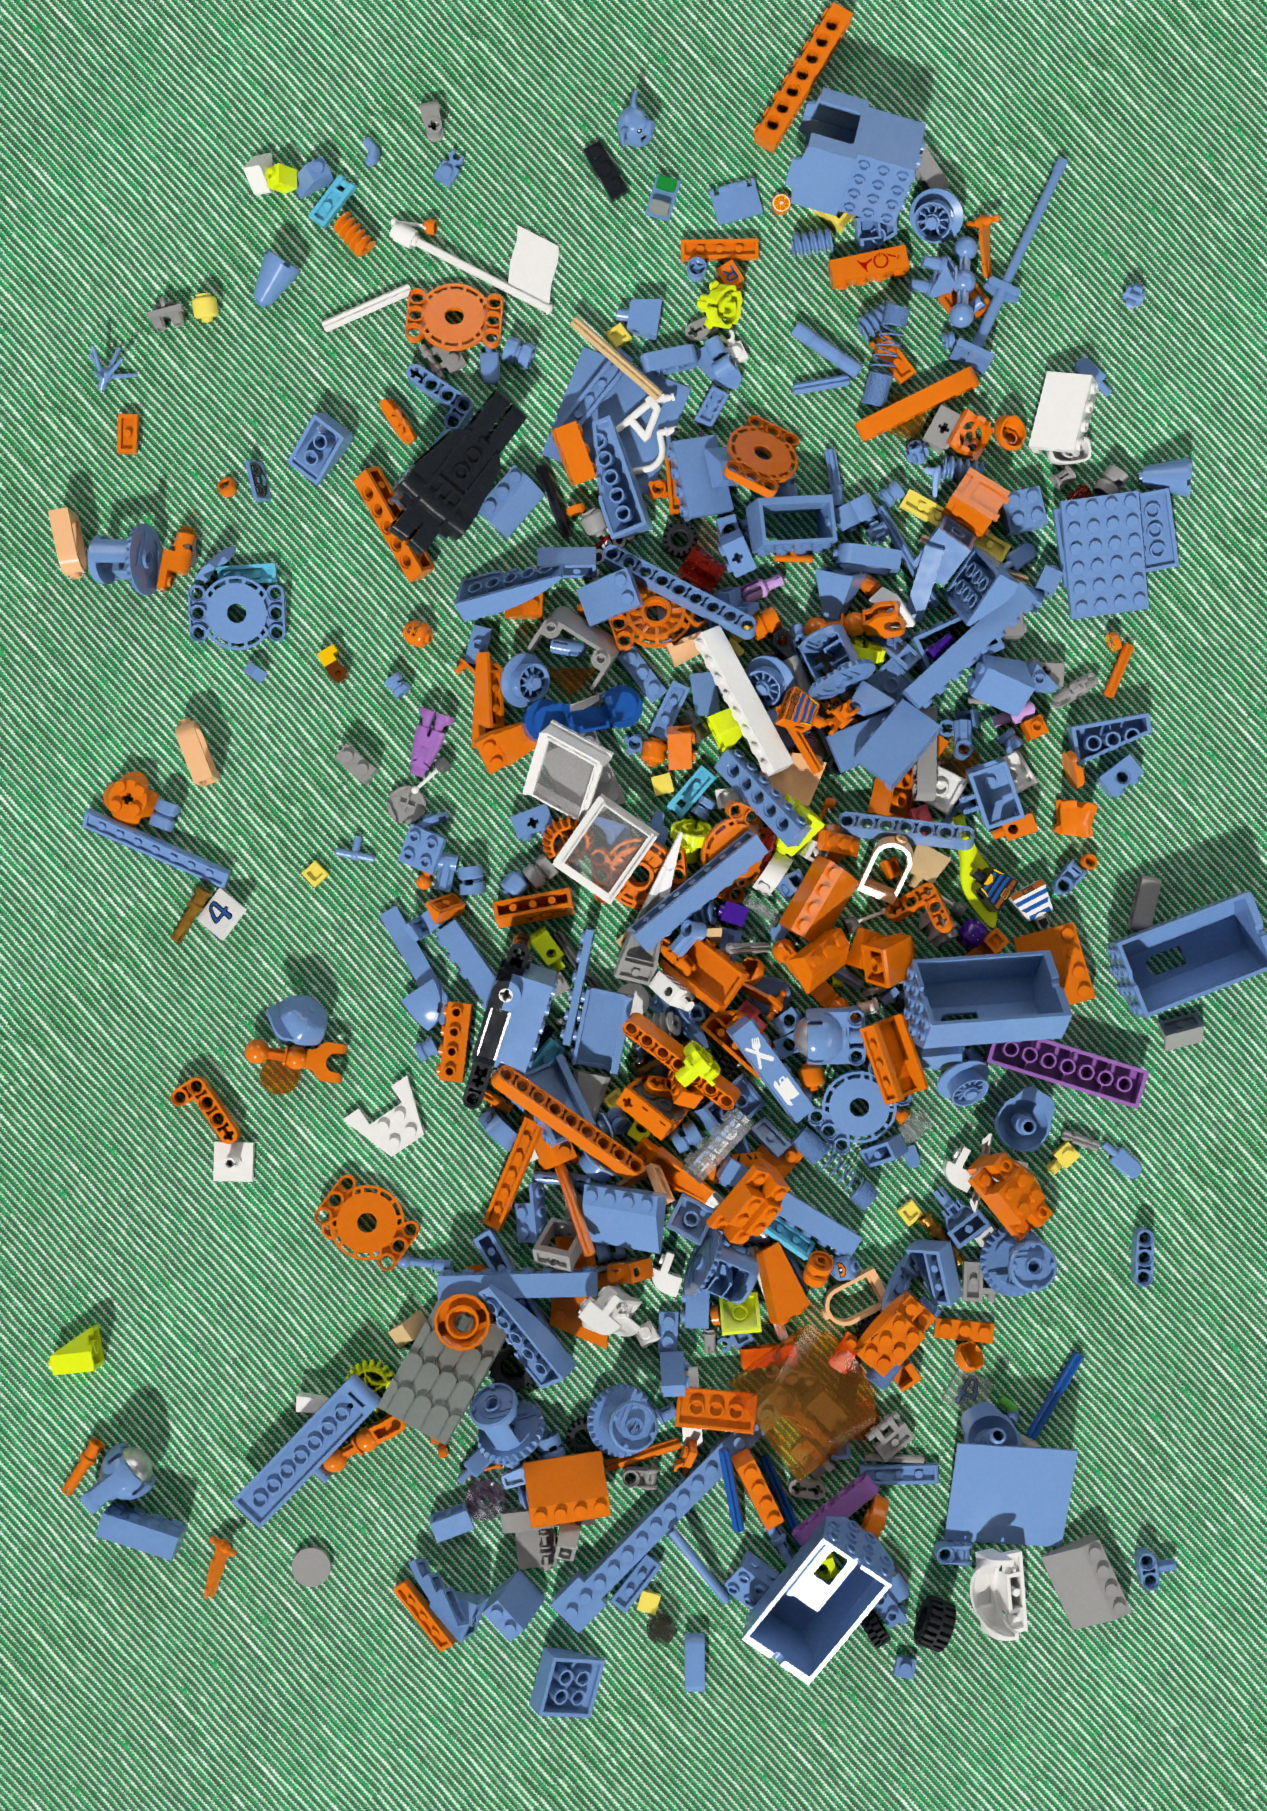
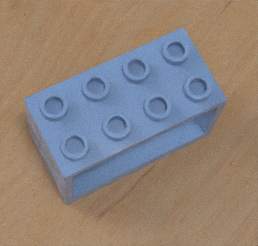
M832 494L757 498L746 507L751 554L767 556L769 553H776V555H786L788 552L804 554L806 551L822 553L838 541ZM816 512L819 538L766 540L764 514Z
M958 614L950 617L947 623L940 621L932 625L929 631L926 632L923 629L911 637L912 640L908 644L922 657L917 663L921 673L926 671L931 665L920 642L964 623ZM994 639L989 644L992 647L985 655L994 656L1000 653L1005 648L1002 640L999 639L997 641ZM980 652L975 657L977 661L973 665L977 664L984 654Z

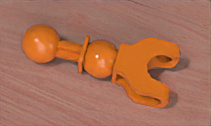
M890 600L877 602L871 608L862 610V614L860 612H851L845 616L844 613H841L840 621L826 622L821 617H813L806 622L804 633L808 636L822 627L839 624L844 627L846 633L850 636H859L865 632L867 636L875 635L881 638H893L904 634L906 624L899 617V605L897 602ZM888 609H894L892 612L886 613ZM900 625L897 629H892L890 626Z
M253 1039L245 1046L244 1054L246 1059L253 1064H261L267 1059L283 1061V1066L287 1065L293 1070H300L305 1067V1069L313 1071L320 1081L341 1083L342 1076L339 1073L329 1071L326 1061L333 1054H345L348 1047L342 1044L326 1042L318 1048L308 1049V1051L300 1045H293L289 1048L286 1046L284 1050L270 1048L264 1040Z
M387 1413L373 1423L371 1427L367 1426L358 1430L350 1439L351 1443L343 1448L338 1447L323 1463L324 1468L333 1473L341 1471L347 1464V1458L356 1453L362 1456L365 1452L375 1450L382 1442L401 1433L407 1424Z

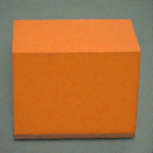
M896 856L879 862L886 881L901 875L902 870Z

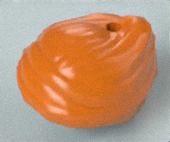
M1002 415L998 417L994 426L997 442L1006 450H1019L1026 438V430L1022 420L1015 415Z

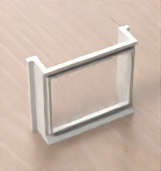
M552 720L550 725L539 734L522 795H531L557 811L570 816V818L578 820L580 823L591 807L602 769L612 759L614 753Z
M601 793L554 859L552 865L610 905L657 839L659 833Z

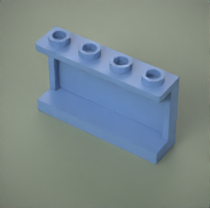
M716 434L672 441L666 449L667 459L671 462L672 479H675V494L680 500V514L686 522L694 518L717 514L726 516L734 510L729 487L712 488L704 449L719 447Z
M904 699L900 703L896 702L890 710L891 714L879 722V728L876 732H871L866 738V744L863 747H859L853 755L856 766L861 765L883 781L885 787L891 792L941 732V725Z
M588 986L586 991H582L580 1002H584L583 1010H578L576 1021H580L579 1029L575 1028L573 1040H576L575 1048L571 1047L569 1059H572L571 1065L580 1064L609 1070L610 1073L618 1075L626 1036L622 1026L630 1016L634 995Z
M563 1054L556 1056L554 1061L525 1073L524 1077L596 1126ZM533 1115L537 1126L540 1125L543 1132L541 1134L546 1144L549 1143L550 1148L568 1141L567 1138Z

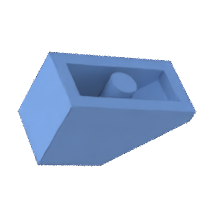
M323 156L305 164L298 172L296 192L300 199L333 183L332 173Z
M862 680L851 697L853 702L850 704V707L853 710L858 707L860 711L856 714L866 716L889 711L896 700Z
M901 1133L861 1149L860 1154L867 1168H871L896 1160L909 1150Z

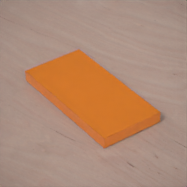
M697 1387L685 1388V1396L677 1397L675 1426L754 1435L757 1394Z

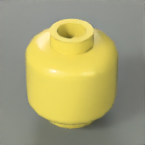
M211 293L196 294V298L192 299L194 317L201 319L202 323L213 322V317H217L219 314L216 297L211 296Z

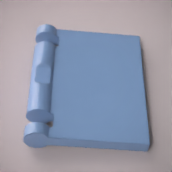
M754 177L750 178L751 186L747 187L746 180L717 187L719 195L716 196L713 188L709 189L718 226L763 214Z

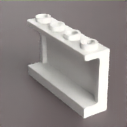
M1047 371L1028 446L1033 453L1041 454L1042 450L1072 453L1074 457H1079V453L1084 447V433L1087 432L1089 427V413L1093 411V397L1098 391V383L1093 375Z

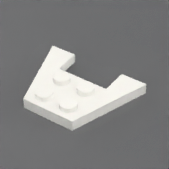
M408 1075L391 1086L402 1103L370 1124L360 1108L342 1119L391 1157L425 1134Z

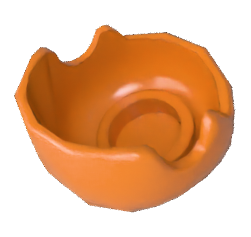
M746 957L741 961V964L746 968L745 971L750 974L745 983L753 986L763 978L765 968L759 959Z
M968 1341L959 1344L955 1348V1362L961 1370L973 1372L983 1367V1353L976 1343Z

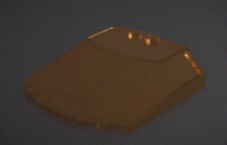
M807 1323L727 1382L798 1482L876 1421L872 1389L856 1358L835 1337Z

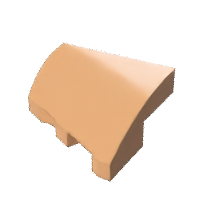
M702 631L682 638L675 645L672 642L666 644L674 667L701 654L695 647L694 639Z

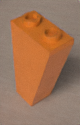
M771 1241V1243H767L757 1249L755 1254L759 1265L769 1321L771 1324L781 1326L790 1321L789 1318L793 1315L797 1316L805 1312V1308L810 1303L780 1243Z

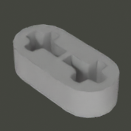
M705 316L687 325L685 328V338L690 343H696L716 334L719 327L714 326V329H704V323L707 318ZM691 329L694 331L700 330L697 332L696 337L689 335Z
M793 1477L788 1483L789 1492L795 1497L820 1500L826 1493L823 1482L817 1479ZM799 1482L800 1486L805 1487V1489L799 1488L798 1491H795L792 1486ZM819 1485L821 1491H818L817 1494H814L813 1490L808 1489Z

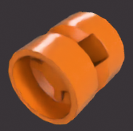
M772 606L762 610L761 615L756 613L752 616L756 620V634L754 637L757 641L767 637L768 632L773 634L782 629L779 617Z
M824 1251L812 1252L802 1273L803 1281L813 1288L823 1287L834 1265L833 1258Z

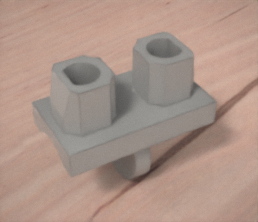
M164 296L159 298L160 304L154 305V311L147 312L148 319L154 325L157 332L167 329L166 320L172 319L174 327L185 325L184 316L186 312L181 303L174 305L173 300L166 302Z

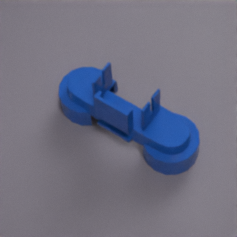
M627 685L614 686L607 689L602 695H599L600 699H603V706L572 712L570 704L565 705L564 702L557 703L552 700L542 699L531 704L524 711L522 728L525 735L536 743L540 732L549 726L552 720L579 734L607 728L624 729L634 725L640 719L643 711V702L640 695Z

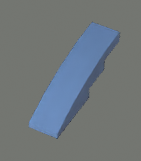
M425 1558L411 1561L409 1565L417 1582L439 1613L455 1628L469 1625L453 1587L445 1588L439 1572L431 1573Z

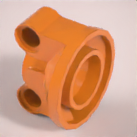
M456 1294L445 1299L438 1307L434 1318L435 1332L439 1340L448 1348L458 1351L471 1350L480 1345L487 1337L490 1325L495 1324L493 1314L489 1312L486 1305L477 1297L468 1294ZM462 1314H469L473 1318V1326L467 1332L460 1331L456 1325L457 1318Z

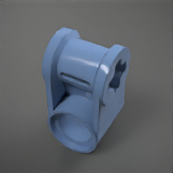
M1072 858L1051 883L1053 893L1056 895L1069 893L1088 871L1078 866ZM1059 881L1065 883L1066 888L1064 891L1059 889Z
M938 1541L933 1546V1553L941 1564L970 1566L972 1543L966 1541ZM941 1550H948L946 1555L939 1556Z

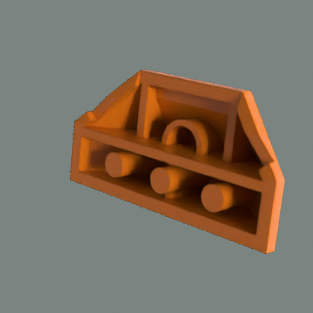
M740 1010L724 1011V1013L712 1012L700 1028L723 1050L736 1059L740 1065L759 1079L760 1077L725 1031L742 1016H747ZM758 1028V1031L761 1034L764 1033L768 1037V1035L765 1032Z

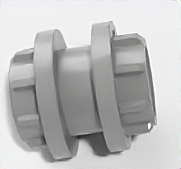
M940 905L933 907L932 912L938 911ZM927 911L919 917L921 923L919 925L920 930H927L930 934L926 938L928 944L933 943L938 948L958 936L956 930L958 925L956 922H953V928L949 932L941 933L934 927ZM939 917V919L942 922L941 926H944L945 920L942 917Z

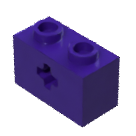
M725 901L724 904H720L717 915L720 916L719 921L743 927L749 908Z

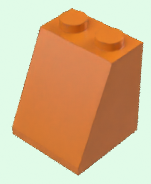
M898 933L861 944L866 982L884 988H891L906 979L907 969L910 968L912 960L915 959L913 953L914 943L911 935Z

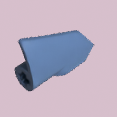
M719 335L711 337L704 342V347L696 350L698 367L717 386L739 389L743 377L734 358L727 352Z

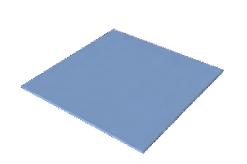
M583 347L552 429L559 424L609 359L603 354ZM626 374L621 377L582 427V439L584 443L588 444L590 454L588 455L595 465L596 449L594 448L592 422L610 415L616 427L643 404L649 396ZM661 376L648 378L662 390V394L674 393L675 401L671 400L658 404L661 411L651 438L647 442L640 438L631 425L618 433L632 468L647 466L656 460L659 454L656 432L664 429V427L677 426L691 391L690 387ZM651 408L636 419L644 430L652 413ZM673 435L664 436L666 449L671 443ZM547 441L542 455L562 462L558 449ZM662 463L651 472L635 475L641 493L649 496L650 488L648 483L656 481Z
M957 1443L944 1540L1062 1547L1078 1450Z

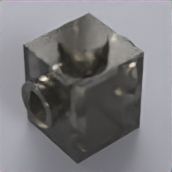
M658 1611L655 1616L651 1615L646 1622L648 1638L654 1643L659 1642L664 1647L668 1646L678 1632L677 1624L666 1613L662 1614Z

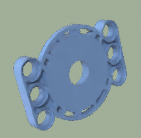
M229 576L217 580L207 590L202 585H193L188 590L189 633L194 641L201 642L209 636L219 646L239 651L257 646L267 635L276 642L282 641L286 637L285 590L281 585L274 584L265 590L263 586L250 578ZM229 579H242V583H231ZM225 581L226 585H223L218 589L214 588L219 583ZM247 581L253 583L258 588L255 589L253 586L248 585ZM275 587L281 591V596L278 599H274L271 596V590ZM195 588L202 590V598L196 599L193 597L192 593ZM236 603L241 604L246 610V617L240 623H235L228 617L229 607ZM274 607H278L282 611V615L278 619L274 618L271 614ZM195 608L203 610L204 615L201 619L195 618L193 614ZM197 627H201L204 630V636L201 639L194 635V630ZM273 628H281L282 636L280 638H275L272 635ZM220 637L222 640L227 641L228 644H223L216 638ZM257 637L260 638L254 644L249 645V641L254 640ZM233 643H244L245 647H232Z
M870 1061L868 1062V1071L852 1070L835 1078L828 1085L824 1093L822 1107L814 1106L815 1109L807 1114L809 1123L837 1154L843 1155L848 1153L851 1147L850 1142L867 1143L883 1136L895 1120L897 1105L905 1106L911 1101V1095H909L906 1100L893 1103V1107L890 1104L885 1105L874 1071L871 1069ZM860 1074V1075H858V1076L847 1077V1076H850V1075ZM831 1090L832 1092L830 1094V1098L828 1101H826L827 1095ZM856 1098L865 1099L869 1104V1109L864 1115H854L850 1110L851 1102ZM814 1111H818L822 1114L820 1120L815 1121L811 1119V1114ZM889 1112H893L892 1117L888 1123L887 1119L889 1116ZM826 1126H832L835 1129L831 1135H826L823 1130ZM882 1126L885 1127L881 1132L875 1135V1132L878 1131ZM871 1135L869 1138L858 1139L861 1136ZM844 1140L847 1143V1147L842 1150L838 1149L836 1143Z

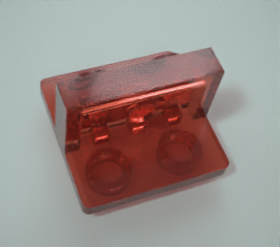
M694 546L677 572L685 580L696 584L700 590L710 593L721 581L727 567L697 546Z

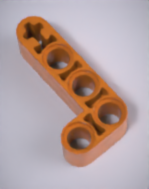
M202 1076L192 1078L172 1092L171 1102L176 1106H183L194 1100L223 1143L231 1144L240 1139V1128L207 1079ZM196 1080L202 1084L200 1091L194 1088ZM179 1092L185 1094L184 1102L178 1100ZM206 1097L212 1099L213 1104L211 1107L205 1105ZM217 1113L223 1115L224 1121L222 1123L216 1121ZM229 1124V1126H227L226 1128H221L222 1126ZM233 1131L234 1134L232 1135V1137L228 1138L227 1135L229 1134V1132Z

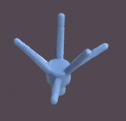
M91 345L93 354L90 353L89 356L98 370L93 371V374L99 380L98 389L105 391L107 383H110L111 379L137 377L136 373L113 374L123 361V358H120L115 363L121 350L120 347H117L108 367L102 368L95 346Z

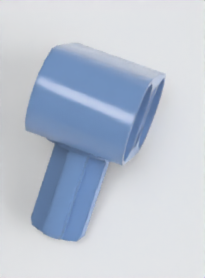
M1140 1547L1134 1552L1138 1580L1147 1590L1153 1591L1159 1587V1573L1176 1570L1174 1558L1156 1561L1153 1554L1145 1547ZM1144 1556H1149L1146 1562H1141ZM1152 1575V1579L1149 1582H1145V1578Z

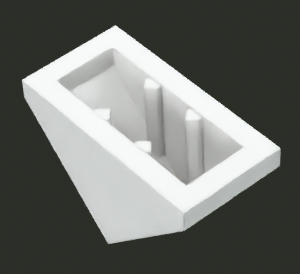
M271 153L253 156L243 167L254 195L272 193V189L267 188L266 168L272 166Z

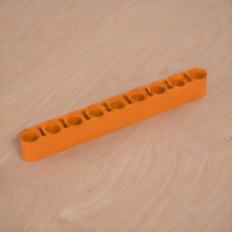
M504 1065L492 1075L491 1084L494 1088L623 1179L631 1181L644 1171V1162L638 1156L512 1067Z

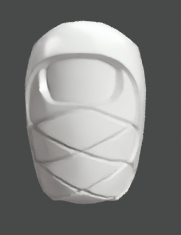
M1083 437L1084 447L1080 451L1079 457H1074L1072 453L1047 451L1048 460L1057 465L1085 462L1091 457L1090 440L1087 437Z

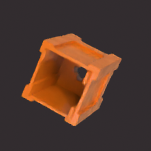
M970 467L952 494L941 516L947 515L979 539L983 535L987 537L991 531L988 527L992 520L997 522L1001 515L998 512L1003 503L1005 505L1009 503L1010 498L1008 495L1010 491Z

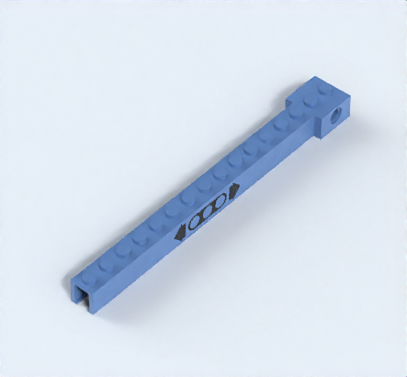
M776 1381L757 1400L754 1435L726 1432L689 1469L688 1473L683 1475L585 1575L578 1570L551 1598V1606L578 1634L607 1605V1597L605 1595L667 1533L668 1529L674 1526L723 1476L718 1453L719 1449L728 1447L731 1457L746 1448L749 1450L783 1416L781 1414L783 1408H791L792 1403L796 1401L795 1396L791 1392L788 1393L782 1387V1384Z

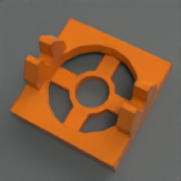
M964 409L946 443L972 463L973 460L978 461L994 430L990 427L991 422L985 421L987 418L975 415L969 409ZM973 422L970 429L963 428L966 423ZM978 426L982 433L980 441L976 438L975 433ZM968 431L972 433L970 442H967L965 439ZM973 444L976 446V449L969 451L970 448L967 446Z

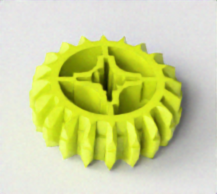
M374 1359L370 1360L369 1365L366 1360H363L362 1366L357 1363L355 1364V1369L351 1368L349 1370L351 1375L355 1373L359 1376L364 1373V1383L366 1385L368 1383L371 1386L374 1385L373 1391L376 1394L377 1390L381 1389L382 1386H386L387 1389L394 1378H390L394 1373L393 1370L386 1371L389 1367L387 1364L383 1368L380 1367L382 1361H378L377 1365H374ZM370 1372L379 1374L383 1379L374 1378ZM379 1408L374 1410L375 1413L379 1412Z

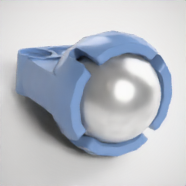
M852 1005L850 1007L809 1008L804 1011L805 1016L796 1025L793 1038L795 1046L805 1056L807 1064H852L858 1066L865 1061L866 1048L859 1029L865 1027L866 1022L861 1007ZM853 1013L860 1014V1017L856 1020L850 1018ZM852 1052H861L858 1057H851Z
M126 1442L113 1446L107 1452L101 1464L100 1477L97 1478V1483L80 1498V1501L91 1515L109 1500H133L151 1491L155 1478L152 1476V1462L149 1456L141 1449L129 1447Z

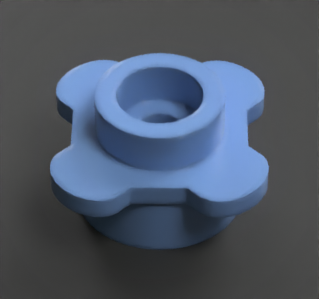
M641 734L624 738V742L627 744V754L641 753L643 746V736Z

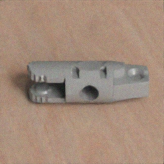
M1090 672L1065 685L1052 695L1053 707L1055 709L1061 708L1086 694L1098 684V678L1093 672Z

